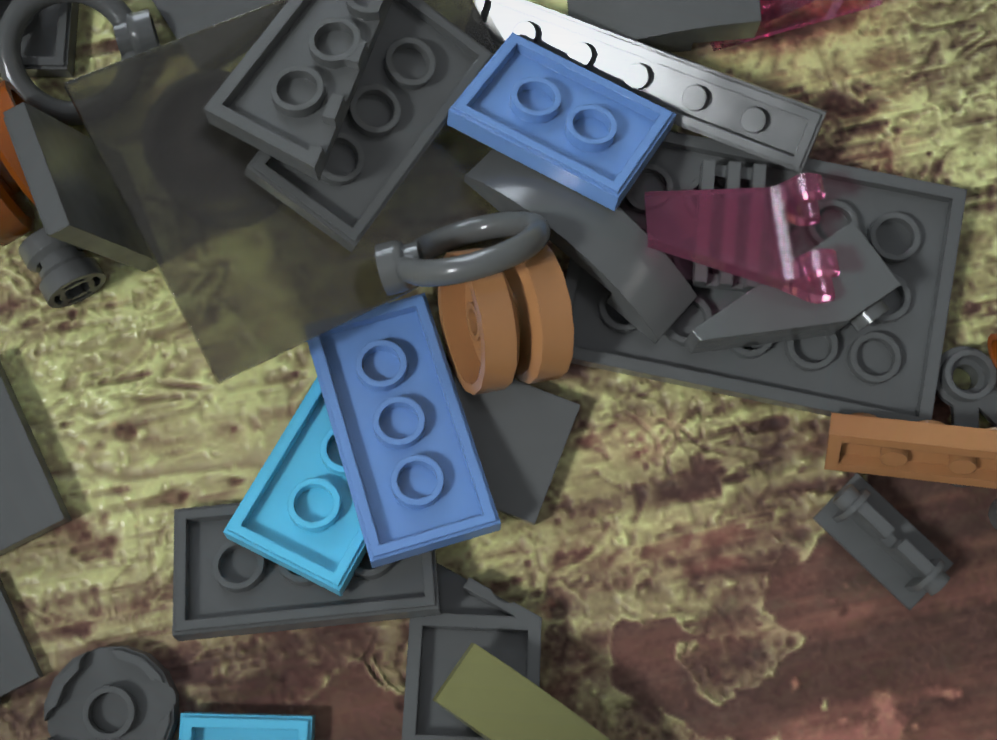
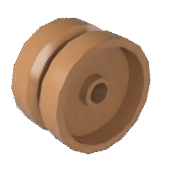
M547 244L529 260L501 273L475 281L438 287L440 323L447 354L456 378L466 392L478 395L504 390L513 382L515 375L522 382L534 384L559 379L568 372L574 347L571 299L563 271L554 252ZM477 247L446 252L443 258L463 255L484 248Z

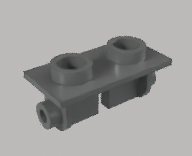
M855 473L812 518L908 610H911L927 592L931 596L935 595L950 580V577L945 572L953 563L858 473Z

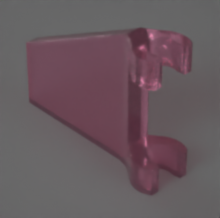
M803 173L783 183L766 188L645 192L647 246L649 248L777 288L809 303H828L834 301L835 298L832 278L839 277L840 273L836 251L831 249H815L794 258L788 224L790 222L794 225L805 227L820 223L821 216L818 200L825 197L822 175Z

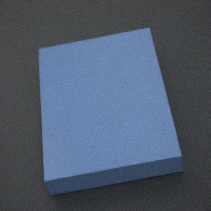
M512 32L450 107L447 125L615 212L672 129L676 114Z

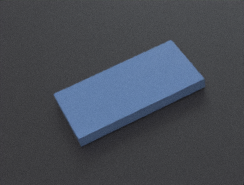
M425 293L303 326L372 568L499 531L501 529V522Z

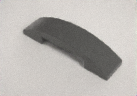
M492 149L465 175L464 182L499 212L528 211L545 218L551 231L549 240L609 290L611 295L607 303L653 343L656 344L697 298L696 293L674 263L644 230L619 207L614 212L495 149Z

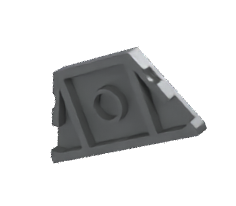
M437 563L441 615L410 618L402 740H485L432 699L471 643L477 644L540 687L542 617L515 602L509 603L496 596L490 588L470 577L467 580Z

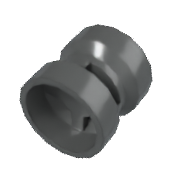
M42 227L21 243L19 255L27 269L31 272L39 273L41 278L39 290L47 304L52 308L71 306L98 291L106 282V275L98 261L92 257H87L86 253L83 252V248L46 235L44 227Z

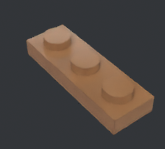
M831 412L824 469L997 489V427L983 429L945 425L936 420L907 421L879 418L869 413L841 414Z

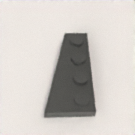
M288 0L203 108L209 123L319 181L393 0Z

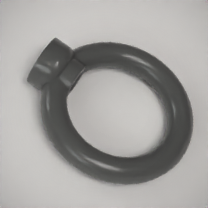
M13 0L0 20V75L2 80L9 81L29 105L66 125L92 124L117 113L136 93L144 75L146 60L163 57L150 10L144 9L132 12L123 0ZM64 2L84 4L100 12L113 26L121 54V63L113 82L97 96L81 101L57 99L38 88L24 68L21 58V42L24 31L35 15L54 4Z
M504 211L490 213L442 226L416 238L410 243L403 244L400 240H390L375 244L376 265L381 283L388 296L406 292L413 285L421 287L456 285L501 273L529 260L546 246L551 231L547 220L533 212ZM511 237L503 242L475 252L434 259L462 246L490 239Z

